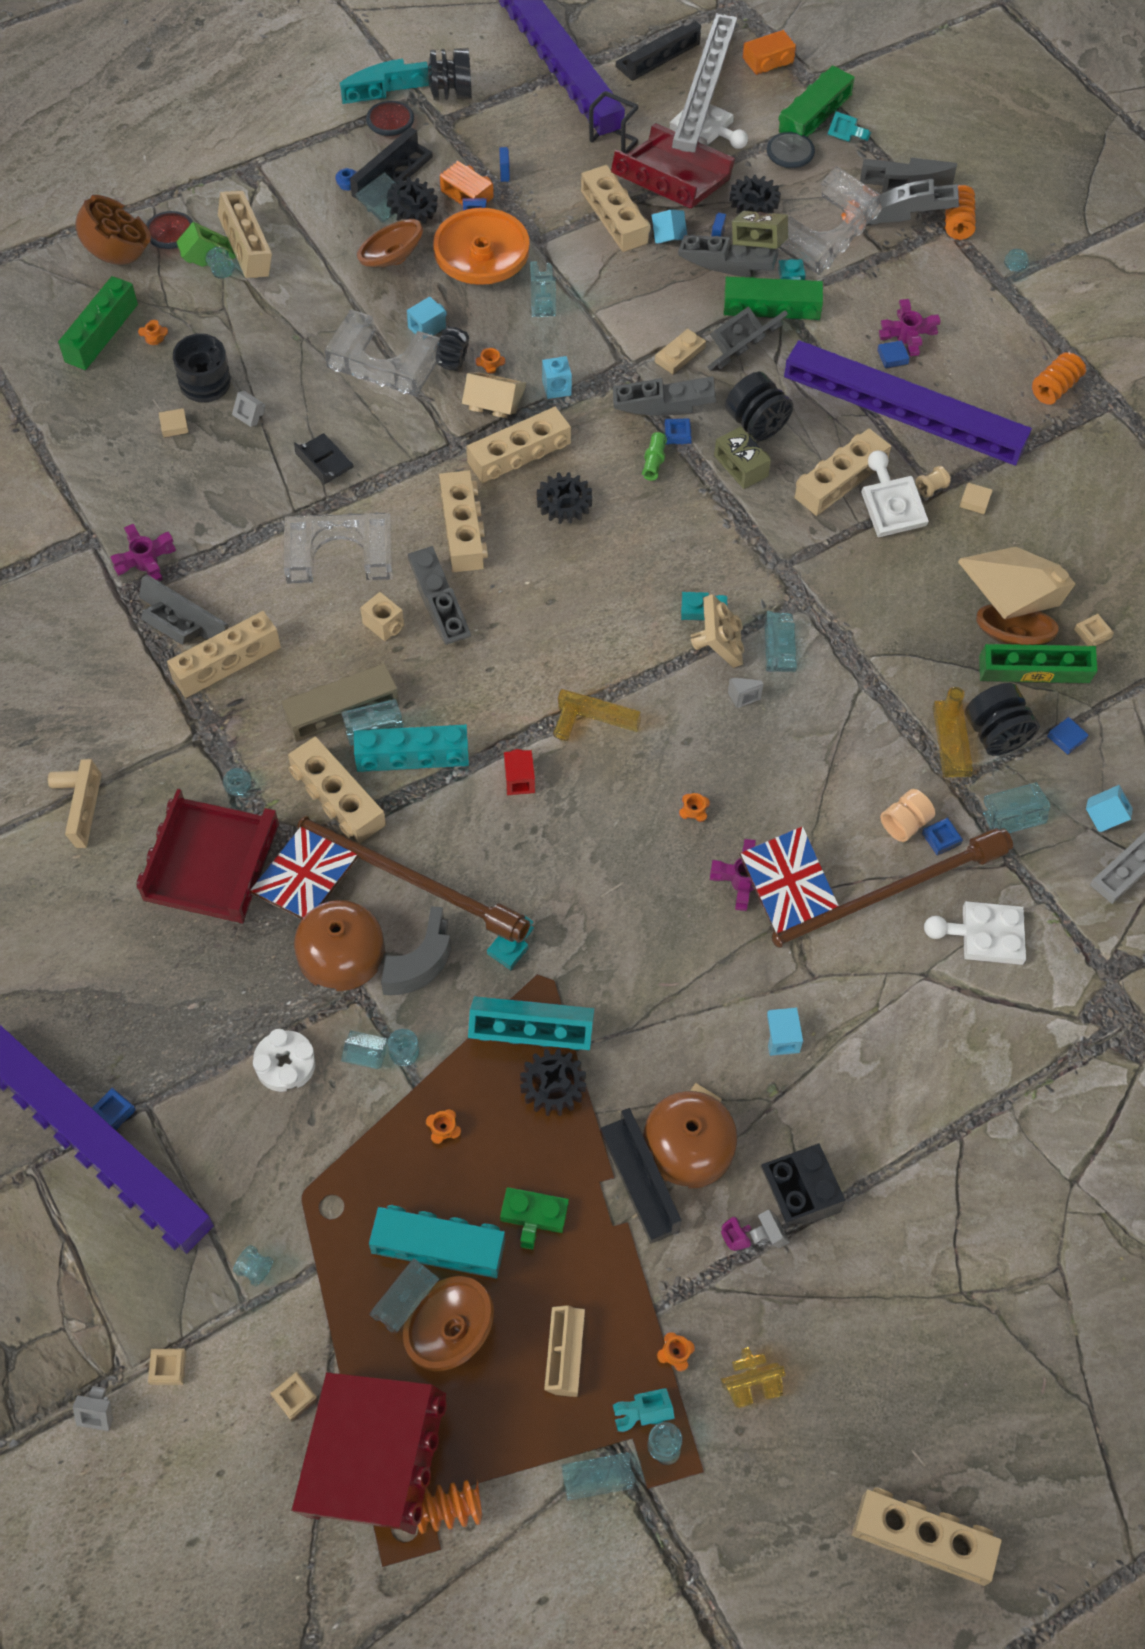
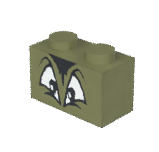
M750 211L741 212L732 220L733 245L778 249L788 239V215Z
M741 426L716 439L714 457L743 489L769 476L770 456L755 443L752 435L747 434Z

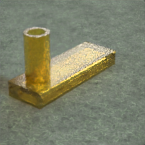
M959 687L950 688L945 700L934 701L933 704L943 777H971L973 773L962 704L965 694Z
M561 689L558 696V706L561 713L553 736L559 740L568 741L577 715L638 732L641 723V713L637 710Z

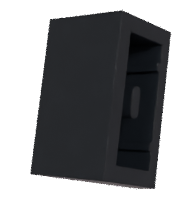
M820 1143L761 1164L762 1171L786 1224L814 1223L842 1211L846 1200Z

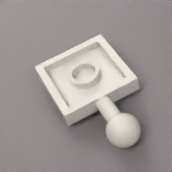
M710 104L698 142L708 146L718 136L730 140L734 148L741 149L746 146L748 136L743 130L732 131L727 129L733 123V114ZM683 110L670 122V129L675 132Z
M879 450L869 455L868 465L877 472L880 483L863 487L861 491L877 537L926 526L929 521L913 477L908 476L891 480L886 468L889 462L888 456L885 452Z
M965 901L963 905V924L947 923L940 916H931L924 924L926 935L932 939H940L945 934L964 936V959L1023 965L1026 961L1023 907Z

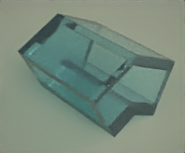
M350 1030L344 1044L341 1061L380 1069L386 1054L387 1038Z

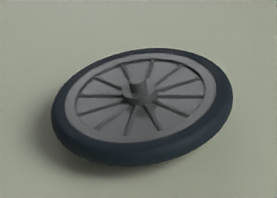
M783 132L775 135L769 140L766 148L767 155L771 161L785 168L805 166L815 155V147L808 137L801 136L795 132Z

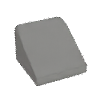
M730 678L728 694L736 708H740L761 700L764 684L760 680Z

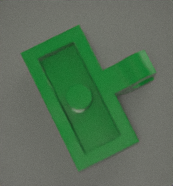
M507 1187L500 1221L524 1226L520 1240L521 1248L533 1250L537 1229L563 1233L569 1199Z

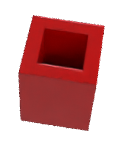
M515 749L510 752H504L507 796L535 793L532 750Z

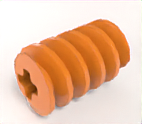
M967 185L958 186L959 207L945 209L946 233L957 240L967 239L973 235L976 229L975 192Z
M1070 352L1060 354L1032 382V390L1035 397L1046 405L1054 404L1074 383L1079 381L1080 377L1085 375V363L1076 354Z
M478 1479L475 1489H472L468 1480H464L462 1491L460 1492L454 1482L450 1483L448 1494L444 1493L440 1484L436 1485L434 1496H431L428 1488H426L422 1502L423 1515L420 1523L417 1525L420 1533H426L428 1522L431 1523L435 1532L439 1531L442 1520L445 1521L448 1529H453L455 1518H458L462 1527H466L469 1516H472L476 1525H480L482 1508Z

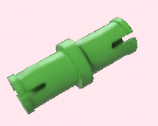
M655 432L651 435L650 446L644 455L645 465L642 475H644L643 477L646 480L650 481L658 478L660 464L664 462L665 458L664 448L667 438H665V434Z

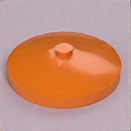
M491 208L467 209L450 216L438 227L433 241L434 256L439 267L458 281L477 285L501 282L518 273L527 262L530 249L528 232L523 224L514 216Z

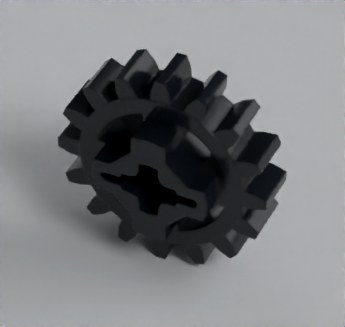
M756 174L750 179L747 175L744 176V181L737 179L736 184L731 186L729 197L731 208H737V214L743 211L774 213V209H778L781 192H778L779 186H773V180L765 181L766 176L758 179Z
M407 177L406 182L399 178L397 184L392 183L391 188L388 189L386 206L390 207L391 215L397 214L396 220L398 221L402 218L405 220L415 219L426 224L427 218L433 219L434 213L437 210L438 195H434L435 189H428V182L419 183V178L411 181V178Z
M558 472L557 478L547 476V483L541 481L540 489H537V508H541V515L548 514L549 521L558 518V523L561 524L563 519H567L569 524H571L572 518L575 517L578 520H582V513L588 514L589 507H592V488H588L587 480L580 482V475L571 478V473L567 472L566 477H562L560 472Z
M558 1048L555 1055H550L548 1049H544V1057L540 1058L536 1053L533 1054L534 1063L525 1062L524 1070L526 1072L520 1073V1081L523 1082L520 1085V1091L526 1094L525 1103L529 1104L534 1101V1111L538 1112L543 1107L545 1108L546 1116H549L552 1110H556L557 1114L561 1116L564 1107L573 1111V1101L581 1103L582 1094L580 1092H586V1083L583 1082L586 1080V1071H579L581 1069V1061L572 1063V1053L569 1052L563 1057L561 1056V1050ZM568 1072L573 1077L574 1085H572L571 1081L566 1078ZM533 1079L540 1086L538 1093L533 1087Z

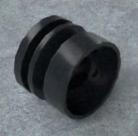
M454 48L452 60L447 59L445 49H441L442 60H436V49L430 50L428 78L433 100H439V89H444L445 100L449 98L450 89L455 90L457 99H472L469 48Z
M195 333L181 339L173 349L172 359L182 394L196 402L218 400L226 394L231 383L228 360L223 343L214 336L202 333Z
M761 371L753 372L741 379L730 391L725 403V409L737 423H740L743 429L752 435L756 441L766 440L781 430L789 420L794 406L792 400L782 390L778 389L776 384Z
M1002 683L990 687L973 698L966 706L964 713L974 731L979 732L978 738L988 755H1004L1022 747L1038 733L1040 728L1039 722L1033 716L1031 709L1025 706L1026 701L1016 684Z

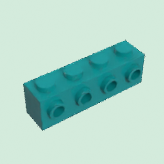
M467 724L355 730L354 757L357 772L469 766Z
M474 996L470 1007L468 1038L483 1041H502L513 1044H532L543 1047H562L573 1050H590L595 1008Z
M389 1205L387 1208L378 1207L369 1247L371 1254L497 1278L505 1245V1231H500L499 1227L492 1224H481V1227L469 1225L468 1221L461 1218L453 1217L448 1221L438 1219L435 1214L420 1211L418 1214L407 1213L402 1207Z

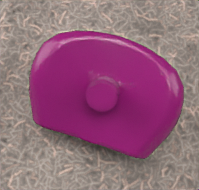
M731 1217L721 1226L722 1237L730 1250L738 1251L751 1247V1241L745 1234L752 1230L749 1224L741 1228L739 1219Z

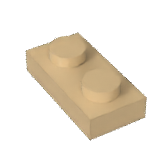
M687 328L655 355V363L674 375L705 349L706 341Z

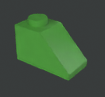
M195 222L191 223L177 241L181 257L186 262L194 263L201 267L235 259L236 257L226 236Z

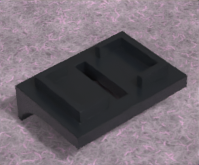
M325 433L304 444L294 442L295 454L324 485L354 467L353 463Z

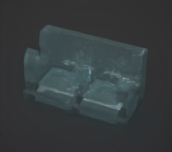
M537 261L530 262L532 317L556 316V277H553V267L550 263H547V271L540 272Z
M767 611L764 627L766 671L796 672L795 623L781 622L793 621L792 614Z
M396 699L341 712L350 746L354 745L355 730L404 728L402 715Z
M1036 782L984 796V804L988 811H984L983 814L991 830L994 828H1005L1009 833L1047 823L1051 804Z
M413 1258L369 1315L376 1321H382L390 1332L394 1330L397 1332L439 1278Z
M629 1452L561 1465L567 1501L634 1488L635 1480L633 1471H631Z

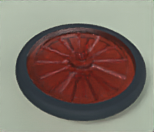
M383 101L369 109L366 115V122L368 127L379 135L396 136L412 127L414 113L409 106L402 102Z
M165 211L156 214L146 224L151 235L150 243L162 249L178 248V239L191 225L193 220L188 215L178 211Z

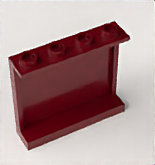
M657 123L651 126L649 139L628 154L617 149L615 150L611 173L690 209L730 180L735 162L734 157L698 142L695 152H684L680 149L672 148L675 131Z
M177 789L174 798H170L167 803V815L164 823L161 822L157 828L156 843L147 853L146 868L137 878L136 887L140 892L142 900L243 924L253 898L250 890L260 879L279 826L276 810L264 808L261 816L184 799L181 789Z
M326 1372L291 1511L309 1519L320 1520V1517L400 1529L415 1535L417 1525L420 1523L423 1515L422 1502L425 1489L428 1487L431 1479L430 1467L433 1453L437 1450L439 1443L438 1431L441 1418L446 1412L447 1394L431 1384Z

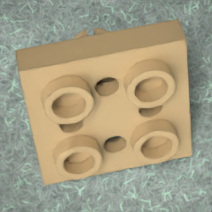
M713 594L704 597L705 630L691 634L693 647L696 650H700L709 645L733 668L743 665L742 653H744V645L741 641L743 626L740 618L734 615L727 608L726 604L719 601Z

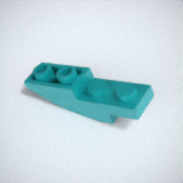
M402 58L362 69L340 82L342 104L387 98L386 92L429 86L427 61L404 64Z

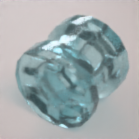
M215 247L206 254V263L211 267V272L216 278H226L233 273L235 264L225 248Z
M402 1028L391 1033L387 1042L391 1060L400 1066L414 1063L419 1057L418 1040L414 1032Z
M249 1245L235 1262L233 1273L237 1276L247 1277L251 1281V1285L256 1287L268 1275L273 1265V1258L270 1256L265 1258L258 1253L256 1247Z
M669 1422L659 1423L651 1429L649 1434V1453L660 1462L674 1460L682 1446L681 1432L675 1425Z

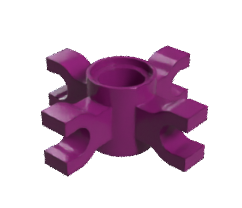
M909 299L899 300L900 309L897 310V316L900 321L881 320L882 330L878 332L881 341L897 337L899 341L902 340L904 344L908 345L909 356L920 355L919 346H922V339L919 334L938 335L936 325H940L939 314L922 318L918 312L911 310Z
M134 524L124 527L130 551L110 556L116 574L120 576L135 566L140 571H146L155 580L162 581L163 578L159 572L160 568L157 565V556L176 551L169 531L152 541L146 536H140Z
M744 839L742 852L755 847L756 840ZM741 858L737 859L734 865L712 860L709 880L731 881L733 888L737 891L735 910L747 911L749 893L754 890V886L750 877L740 875L743 872L747 873Z

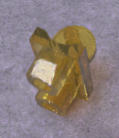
M749 1347L741 1349L742 1359L732 1362L734 1372L742 1369L746 1371L720 1378L722 1388L729 1392L734 1406L741 1408L754 1403L749 1386L761 1384L765 1399L782 1396L783 1384L781 1377L786 1376L783 1365L779 1366L777 1362L756 1368V1365L766 1363L765 1355L761 1353L753 1356Z

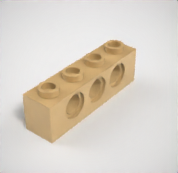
M607 165L581 173V192L621 251L625 252L648 244V235L651 231L649 221L643 218L638 205L632 202L626 188L620 185L617 175L611 173Z
M244 191L220 192L218 217L245 278L269 277L272 252Z
M555 406L467 445V463L482 483L496 479L506 472L518 469L526 463L540 459L546 454L571 444V426Z
M870 428L862 434L855 435L850 443L844 447H839L830 458L820 461L815 469L799 477L796 482L795 499L814 515H819L876 472L868 465L869 455L879 450L885 452L889 458L891 445Z
M470 470L439 474L440 491L452 573L484 569L483 558H488L486 542L481 543L480 538L485 537L483 521L478 522L477 517L481 516L480 501H475L474 496H478L477 481L471 480Z
M261 611L168 660L167 664L172 680L183 696L187 698L280 649L278 632L265 612Z
M316 736L288 754L290 761L288 769L296 781L302 780L306 785L305 789L313 800L318 799L323 804L322 808L330 819L335 818L340 823L339 827L348 839L352 837L360 844L386 826L384 811ZM317 771H322L320 774H313ZM333 790H339L337 793H330ZM349 809H357L354 812H346Z
M873 1488V1491L867 1489L863 1494L851 1536L983 1586L992 1582L1002 1539L993 1536L992 1530L979 1525H973L970 1528L959 1524L960 1519L948 1513L941 1512L938 1516L927 1512V1507L916 1501L906 1500V1503L893 1499L891 1492L881 1488ZM893 1513L900 1518L902 1523L900 1530H893L888 1527L885 1520L886 1514ZM920 1526H928L933 1530L935 1535L933 1543H927L922 1540L919 1535ZM954 1538H960L966 1542L968 1546V1554L966 1556L959 1555L954 1550Z

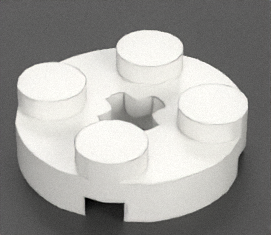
M273 1030L269 1036L265 1037L258 1044L254 1052L253 1066L260 1082L274 1091L284 1092L295 1086L297 1088L303 1086L311 1078L315 1070V1057L312 1045L306 1037L294 1031ZM289 1055L292 1063L290 1065L284 1064L282 1067L278 1066V1058Z

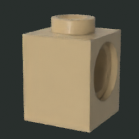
M381 592L377 593L360 607L362 623L384 641L392 635H397L404 626L402 609Z

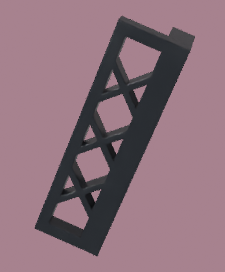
M696 21L687 26L682 25L615 61V67L631 81H634L700 44L701 25Z
M411 127L408 128L350 178L352 197L374 209L387 197L388 189L391 188L392 183L397 184L399 178L405 182L407 177H411L433 157L432 151L418 144L417 130ZM415 152L422 155L420 158H410ZM408 166L404 171H395L397 167ZM383 179H393L391 183L380 184ZM368 192H378L373 198L366 195Z
M631 1109L622 1110L620 1120L601 1127L600 1132L650 1244L680 1232L682 1220Z

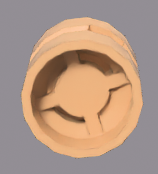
M910 789L900 797L897 803L892 804L883 811L880 818L884 828L894 839L905 842L918 832L919 828L935 817V808L926 795L917 789Z

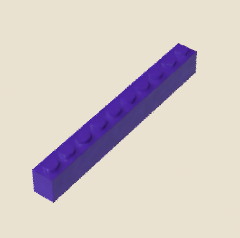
M499 0L500 5L507 10L510 19L516 22L520 32L525 34L529 44L538 52L540 59L545 61L549 71L554 73L560 86L566 89L569 98L574 100L580 113L584 114L589 121L590 105L602 92L612 93V91L542 0ZM607 96L593 109L594 128L600 136L621 129V121L625 117V108L622 104Z
M798 340L786 360L785 378L1015 466L1027 445L1032 428L1021 423L1014 422Z
M0 1025V1089L5 1091L8 1088L14 1094L11 1099L22 1110L30 1108L35 1113L32 1116L34 1121L44 1130L50 1127L56 1133L53 1138L65 1150L69 1146L77 1152L74 1156L75 1159L86 1169L92 1166L98 1172L95 1177L107 1189H110L112 1186L120 1192L117 1196L118 1199L130 1210L135 1206L142 1213L139 1218L151 1230L157 1226L164 1233L161 1237L162 1240L175 1251L179 1247L187 1254L214 1227L210 1217Z

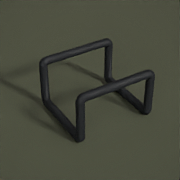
M604 91L589 107V141L594 142L600 136L598 132L594 135L593 109L607 96L632 107L631 111L621 121V131H613V133L621 136V152L628 154L638 143V139L626 133V122L638 110V105ZM626 138L633 141L627 148Z

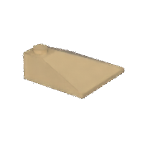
M1018 547L964 557L958 561L1004 619L1059 607L1076 585L1068 572L1059 564Z

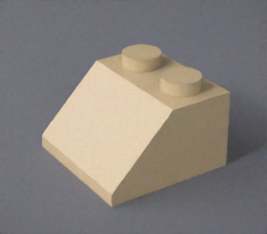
M482 372L467 373L462 404L469 405L468 410L483 412L484 409L493 411L492 415L507 418L508 414L516 413L526 388V382Z

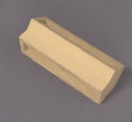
M569 1305L552 1307L545 1391L561 1396L577 1397L585 1309L573 1308Z

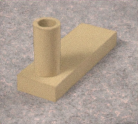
M92 759L81 760L78 771H56L48 774V785L51 789L75 788L65 835L75 848H87L102 773Z

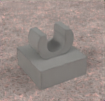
M241 391L237 393L232 415L250 427L256 426L259 416L264 414L266 405L246 391Z
M768 1209L758 1215L763 1226L749 1232L755 1244H758L760 1247L771 1241L774 1246L781 1248L790 1243L775 1213Z
M93 1386L89 1397L77 1395L73 1405L76 1426L109 1431L113 1415L111 1403L107 1397H104L107 1391L106 1388Z

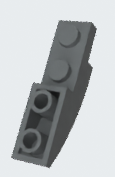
M911 158L910 164L863 159L860 183L883 186L882 192H887L908 183L933 179L934 187L952 185L957 163Z
M928 179L893 188L863 205V225L911 220V212L959 207L958 184L934 187L933 179Z
M684 235L678 251L679 256L701 267L745 277H751L753 270L773 271L779 255L778 249L731 245L730 237Z
M713 376L665 385L662 378L613 386L614 408L635 414L693 413V406L716 402Z
M430 546L408 553V561L417 580L419 593L445 645L471 637L453 589L449 587L434 547Z

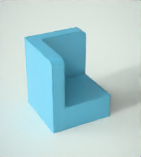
M667 210L652 214L655 243L660 244L672 240L682 241L684 235H687L685 213L683 210Z
M1120 785L1090 797L1086 806V810L1099 832L1131 820L1133 810Z
M797 1008L769 1010L767 1012V1019L770 1031L768 1042L770 1056L800 1053L803 1038Z

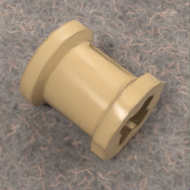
M942 466L935 467L933 472L928 475L917 477V490L925 498L932 496L934 491L939 488L949 486L951 482L949 473Z

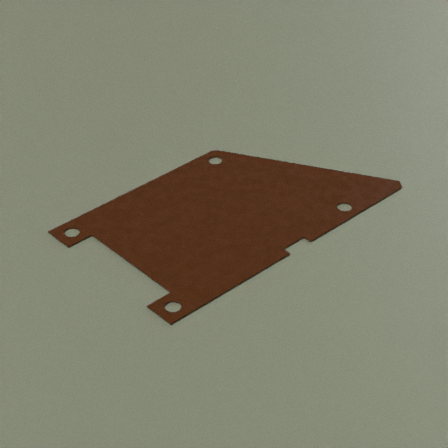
M538 974L510 999L562 1005L555 981ZM472 1038L466 1039L319 1175L302 1194L303 1211L339 1374L431 1384L447 1394L446 1412L441 1418L438 1431L439 1443L437 1450L433 1453L430 1467L431 1479L427 1488L431 1496H434L436 1485L439 1484L444 1493H448L450 1483L452 1482L455 1483L459 1490L462 1489L464 1480H468L472 1486L476 1485L477 1479L478 1484L630 1439H633L647 1489L704 1473L672 1365L661 1363L657 1358V1353L663 1349L665 1342L629 1224L626 1222L612 1226L600 1182L614 1179V1175L587 1086L586 1092H580L582 1094V1102L573 1101L574 1110L570 1111L564 1107L561 1116L557 1114L556 1110H552L551 1114L546 1116L545 1108L543 1107L538 1112H535V1102L526 1104V1094L520 1091V1085L523 1084L520 1081V1073L526 1072L524 1070L525 1062L534 1063L533 1054L536 1053L541 1058L544 1057V1049H548L550 1055H555L558 1048L561 1050V1056L563 1057L569 1052L572 1053V1063L579 1061L576 1050L570 1048L543 1047L522 1043L513 1044L492 1040L483 1041ZM568 1072L566 1078L571 1081L572 1085H574L573 1077ZM533 1079V1087L538 1093L540 1086ZM453 1110L456 1114V1125L461 1129L460 1136L456 1139H444L440 1144L434 1143L431 1140V1128L426 1125L427 1117L439 1111ZM442 1124L441 1128L445 1129L446 1125ZM509 1187L569 1199L563 1233L537 1229L533 1250L521 1248L520 1240L524 1226L500 1221L506 1188ZM330 1195L338 1196L344 1202L342 1214L335 1219H327L319 1211L320 1202ZM389 1205H395L404 1208L407 1213L418 1214L420 1211L435 1214L438 1219L449 1221L450 1218L455 1217L468 1221L469 1225L481 1227V1224H492L499 1227L500 1231H505V1245L498 1277L493 1278L371 1254L369 1241L378 1207L387 1208ZM464 1276L478 1281L490 1294L494 1307L492 1327L484 1344L469 1360L455 1368L444 1371H431L420 1367L409 1357L403 1342L404 1323L414 1302L426 1289L446 1278ZM569 1305L573 1308L585 1309L577 1397L555 1395L544 1390L552 1307ZM667 1388L675 1419L665 1420L659 1424L641 1425L640 1420H638L627 1431L617 1430L615 1420L624 1418L626 1415L615 1416L613 1404L622 1401L632 1402L635 1401L634 1395ZM662 1438H671L680 1447V1456L671 1465L661 1464L654 1456V1446ZM428 1522L425 1534H421L418 1529L415 1538L409 1542L396 1540L392 1535L391 1528L373 1525L382 1568L441 1550L438 1534L434 1531L430 1522Z

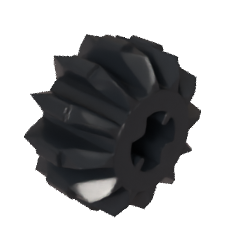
M450 326L443 330L437 344L435 358L439 366L455 371L462 367L469 346L470 338L468 333L461 328Z

